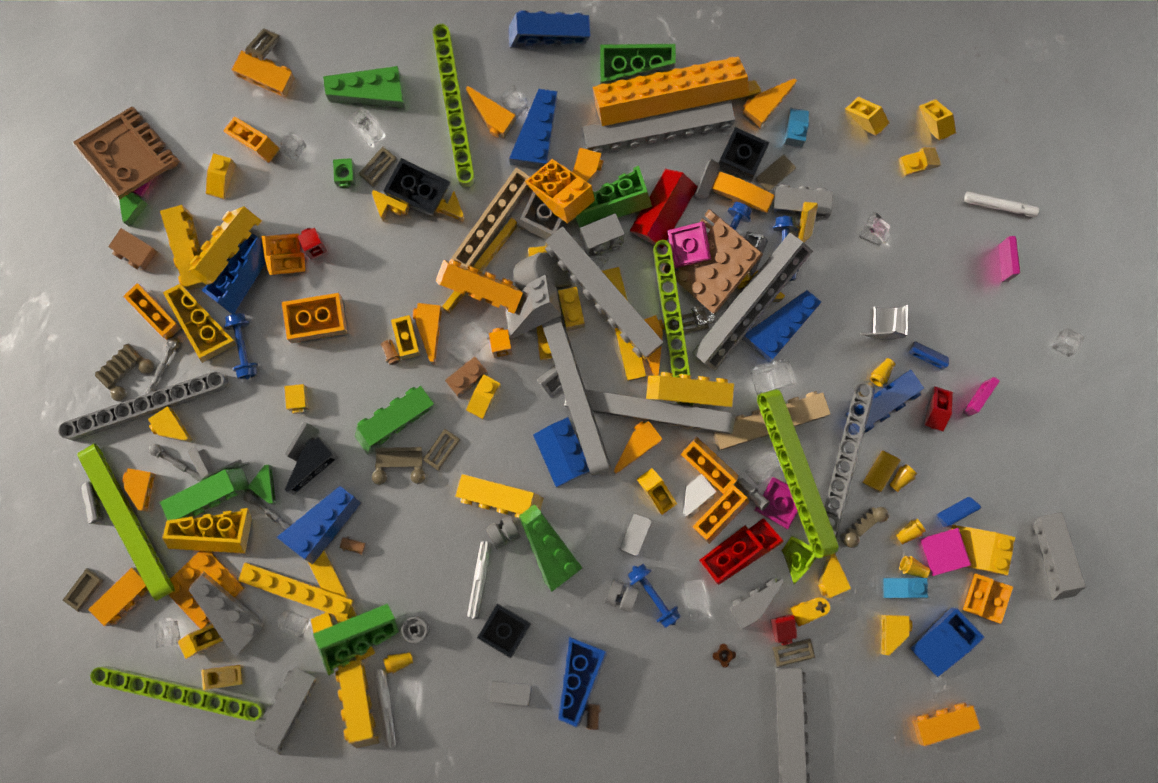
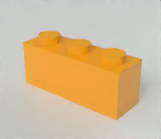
M242 50L231 69L236 77L284 98L287 97L295 80L291 69L285 66H276L273 61L267 58L261 61L258 56L254 58L252 53L248 55Z
M138 283L123 296L163 338L167 340L172 338L182 328L149 292Z
M697 436L681 453L693 467L723 494L739 477L731 467Z
M732 485L697 521L693 528L710 544L750 502L738 488Z
M132 567L88 609L103 626L116 625L122 619L120 616L125 611L129 612L136 605L135 601L139 597L143 598L149 593L137 568Z
M962 702L955 704V708L950 710L947 708L938 709L936 714L931 716L928 713L917 716V720L912 722L919 744L926 746L981 729L973 705Z

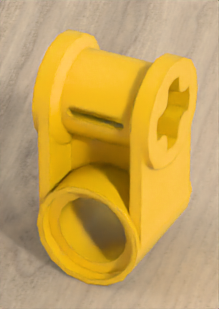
M817 597L797 604L790 609L795 617L797 626H802L828 614L830 604L826 599ZM818 602L825 605L822 607L823 611L816 609Z

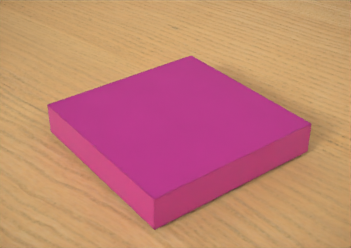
M702 221L668 230L674 268L711 260L705 222Z
M1009 236L998 245L1002 282H1008L1020 274L1016 236Z
M992 377L984 381L963 413L968 417L978 413L1000 380Z
M772 477L762 495L770 501L769 505L763 511L756 506L754 511L788 530L798 511L788 485Z
M959 527L920 539L932 576L971 565Z

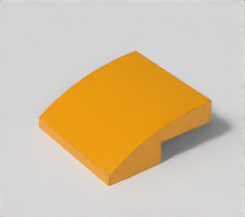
M299 233L261 236L264 258L270 275L305 272L304 253L300 252Z
M975 573L963 611L1002 624L1013 587Z

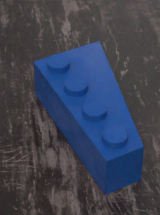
M526 10L515 13L509 25L510 48L516 47V44L525 43L526 47H530L538 42H542L544 46L556 44L557 41H560L562 45L585 44L590 38L589 15H583L582 13L565 14L564 12L549 14L545 11L529 13Z
M538 89L509 157L510 165L541 169L548 163L557 105V91Z
M253 233L239 245V251L231 259H227L229 263L217 279L202 289L205 294L232 315H234L266 263L262 240Z
M806 290L749 330L742 340L770 363L820 305L821 301Z
M909 370L874 394L865 433L874 428L873 424L878 420L883 422L889 418V413L895 409L897 412L905 407V401L908 399L913 401L922 395L920 391L924 387L912 370ZM862 405L855 407L857 414H864L865 409ZM852 424L856 431L859 433V426L857 424Z
M339 486L278 535L277 538L313 565L361 502Z
M569 637L558 720L579 727L608 652Z

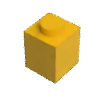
M306 385L284 386L287 410L292 411V414H299L309 409Z

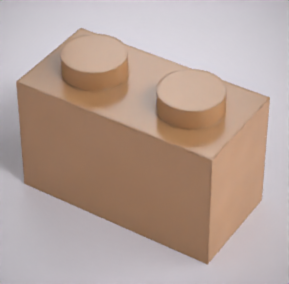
M120 228L108 246L113 250L112 254L120 260L123 257L129 260L127 264L137 270L139 267L146 270L158 252L122 228Z
M474 356L445 381L459 398L476 385L483 374L487 376L488 372Z

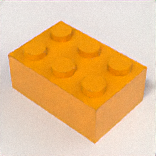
M339 293L282 302L286 336L290 343L348 334L343 299Z

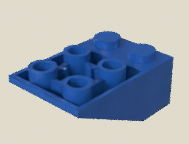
M950 608L910 649L939 677L968 654L984 636L957 608Z

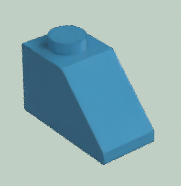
M790 108L784 145L803 147L807 137L809 111Z
M883 578L884 598H928L927 578Z

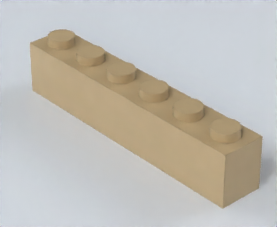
M517 167L514 169L451 259L461 262V266L466 268L468 265H475L530 188L525 183L530 178L529 175Z
M817 391L806 394L807 398L799 400V397L788 400L786 406L794 427L830 415L823 392L818 394ZM760 409L752 411V415L747 417L744 414L736 416L733 434L713 432L718 450L721 451L768 436L769 433Z

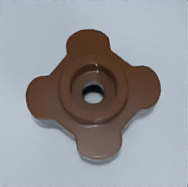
M721 644L720 649L714 652L712 656L714 660H718L721 663L722 667H728L729 662L735 659L736 653L728 649L726 644Z

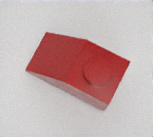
M307 228L298 236L304 252L311 260L328 252L315 228Z
M934 386L925 415V426L934 430L944 431L952 415V391Z
M784 615L770 619L775 642H781V645L793 643L792 639L797 638L794 615Z

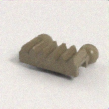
M125 344L123 349L118 350V353L113 355L112 359L108 360L105 366L101 367L100 371L95 372L94 376L111 391L110 395L113 400L121 401L126 397V390L122 386H116V384L137 364H139V371L143 374H150L154 370V364L151 360L144 359L130 344Z
M422 447L375 448L376 470L372 474V481L375 484L382 485L386 482L387 474L383 468L414 467L410 475L412 482L421 484L425 481L426 474L422 470Z
M884 507L869 508V513H863V518L857 519L858 523H852V528H846V533L839 534L843 544L849 548L857 547L860 542L859 537L877 522L887 521L889 518L888 510Z

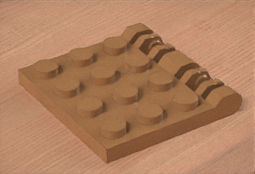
M135 107L126 109L73 142L76 149L119 200L164 171L176 167L180 162L169 149L157 155V153L165 148L166 144L161 141V138L152 128L150 129L149 124L144 123L138 126L144 118L139 115Z
M708 209L705 216L714 223V226L704 218L700 222H705L706 227L710 229L707 237L711 260L679 267L678 271L675 269L676 282L708 310L716 314L763 253L716 213ZM665 264L662 270L665 273H669L670 267Z

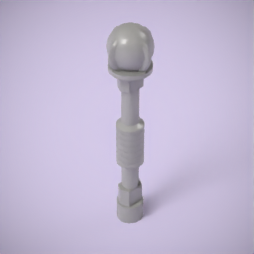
M172 337L167 340L166 355L162 363H159L155 377L147 388L146 393L155 391L156 384L159 378L162 377L170 356L180 347L179 339Z
M152 444L149 447L151 455L168 460L179 470L189 473L199 482L202 481L198 472L188 468V465L180 460H175L164 452V448L160 445Z
M252 490L244 493L243 499L245 502L261 508L270 519L278 522L284 530L290 527L287 522L285 523L280 519L276 512L262 504L258 499L259 496Z

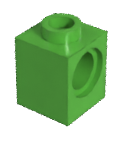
M352 158L333 159L334 183L336 186L347 189L356 185L355 164ZM343 171H348L349 174L347 177H340V174Z

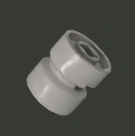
M510 515L500 519L499 524L493 523L485 527L497 550L505 546L508 540L513 542L521 537Z
M613 579L605 603L614 607L619 605L620 609L631 612L639 589L631 585L625 587L623 582Z
M422 617L406 619L401 628L403 638L411 643L424 640L429 634L428 622Z

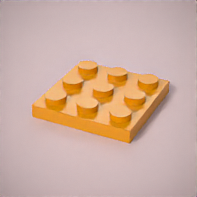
M199 551L170 579L175 591L168 595L200 629L206 627L210 620L190 593L189 588L203 572H206L235 598L245 589L211 551Z

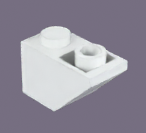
M702 474L685 487L683 515L685 517L688 515L693 517L700 511L698 507L702 503L707 505L715 499L713 494L717 491Z

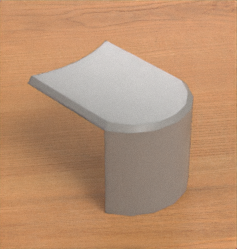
M539 252L519 261L513 270L514 281L520 291L528 283L544 275L549 278L555 287H571L572 284L567 270L564 272L557 264L559 260L555 256L551 257L548 253Z
M908 305L900 308L874 307L873 333L860 334L874 339L905 338L908 331Z
M196 446L188 451L202 481L224 469H236L249 464V462L242 463L240 459L214 470L204 449L198 451Z

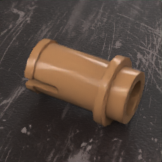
M386 340L380 344L386 355V362L389 365L400 362V355L397 354L392 340H389V342Z
M347 536L346 538L342 537L339 548L343 549V551L348 550L362 555L365 543L349 539Z
M588 704V708H586V729H599L600 705Z

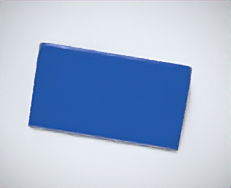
M916 341L909 351L910 355L941 370L949 365V357Z
M967 497L937 514V517L943 527H949L980 510L981 506L971 497Z

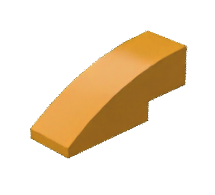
M720 171L712 186L715 194L766 213L775 197L774 194L756 185Z

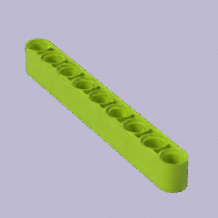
M438 24L433 29V37L456 174L459 184L464 188H469L474 185L475 176L449 28L445 24ZM446 33V36L440 38L438 37V34ZM443 50L449 51L447 55L440 54ZM445 68H452L450 73L443 72ZM450 85L455 86V89L452 91H448L446 88ZM452 103L458 104V107L455 109H452L449 106ZM454 121L462 122L461 125L457 127L452 125ZM459 138L465 140L464 143L460 145L456 144L455 141ZM462 156L468 158L464 163L458 161ZM464 174L471 176L467 181L462 180L461 177Z
M660 240L653 248L670 369L671 373H673L672 377L679 378V374L690 375L672 249L669 242ZM664 245L667 248V253L664 255L659 254L657 247ZM667 264L670 267V272L662 273L660 266ZM670 283L673 286L672 292H665L663 284ZM669 301L676 305V309L672 312L668 311L665 307ZM672 320H675L679 325L675 331L670 330L668 323ZM674 339H678L681 342V348L678 350L673 349L671 346V342ZM676 358H681L684 361L683 368L678 369L675 367L674 361Z
M778 389L760 393L757 397V403L812 552L817 558L835 554L838 552V542L783 395Z
M94 443L78 452L77 456L153 599L158 601L175 591L169 576L99 446Z
M109 666L94 668L90 674L91 681L99 686L248 721L258 720L265 714V706L258 701L211 690H203L202 688ZM101 670L105 672V679L103 681L99 678ZM119 675H122L125 679L123 685L118 683ZM139 679L142 680L144 683V686L141 690L137 687V681ZM158 683L163 687L161 694L156 692V685ZM177 688L182 691L180 699L174 694ZM196 692L201 695L199 703H196L193 698ZM214 697H217L220 700V706L218 708L215 707L212 703ZM233 702H237L239 704L240 708L238 712L232 710L231 706ZM252 706L257 707L259 710L257 717L253 716L250 712Z

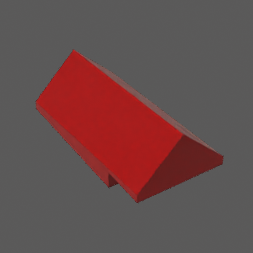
M665 169L649 196L652 207L640 211L629 232L654 246L660 240L667 241L669 239L668 230L675 229L698 186L683 172ZM664 245L658 246V248L663 249Z
M762 518L749 529L746 525L699 561L715 582L720 585L784 541L770 524Z

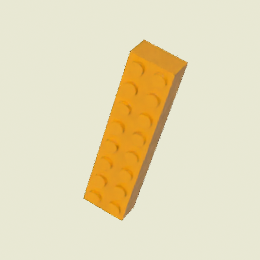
M729 57L705 64L600 84L593 87V93L601 125L606 126L749 96L748 75L740 58Z

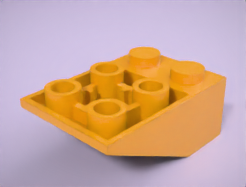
M554 159L550 160L525 181L546 206L566 223L572 221L595 201L592 185Z

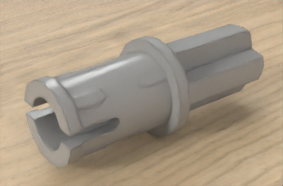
M744 478L738 479L735 483V487L748 500H751L758 506L761 511L769 505L770 501L758 492V488L751 486Z

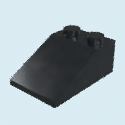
M401 158L383 191L387 196L407 204L408 207L433 216L451 182Z
M312 437L305 443L306 447L302 449L285 487L287 493L295 495L339 458L326 441L320 437Z

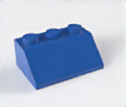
M568 417L533 434L556 487L590 473L584 452Z

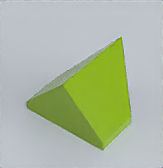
M791 536L781 550L793 584L809 570L817 559L812 552L811 546L794 536Z

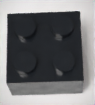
M735 127L719 160L720 168L752 182L770 142Z
M497 603L477 638L512 658L532 623Z

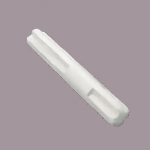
M969 191L964 196V201L971 204L1034 218L1039 214V207Z
M483 541L480 544L467 615L473 619H478L492 546L489 542Z
M377 669L374 673L385 745L387 748L396 746L389 689L385 669Z

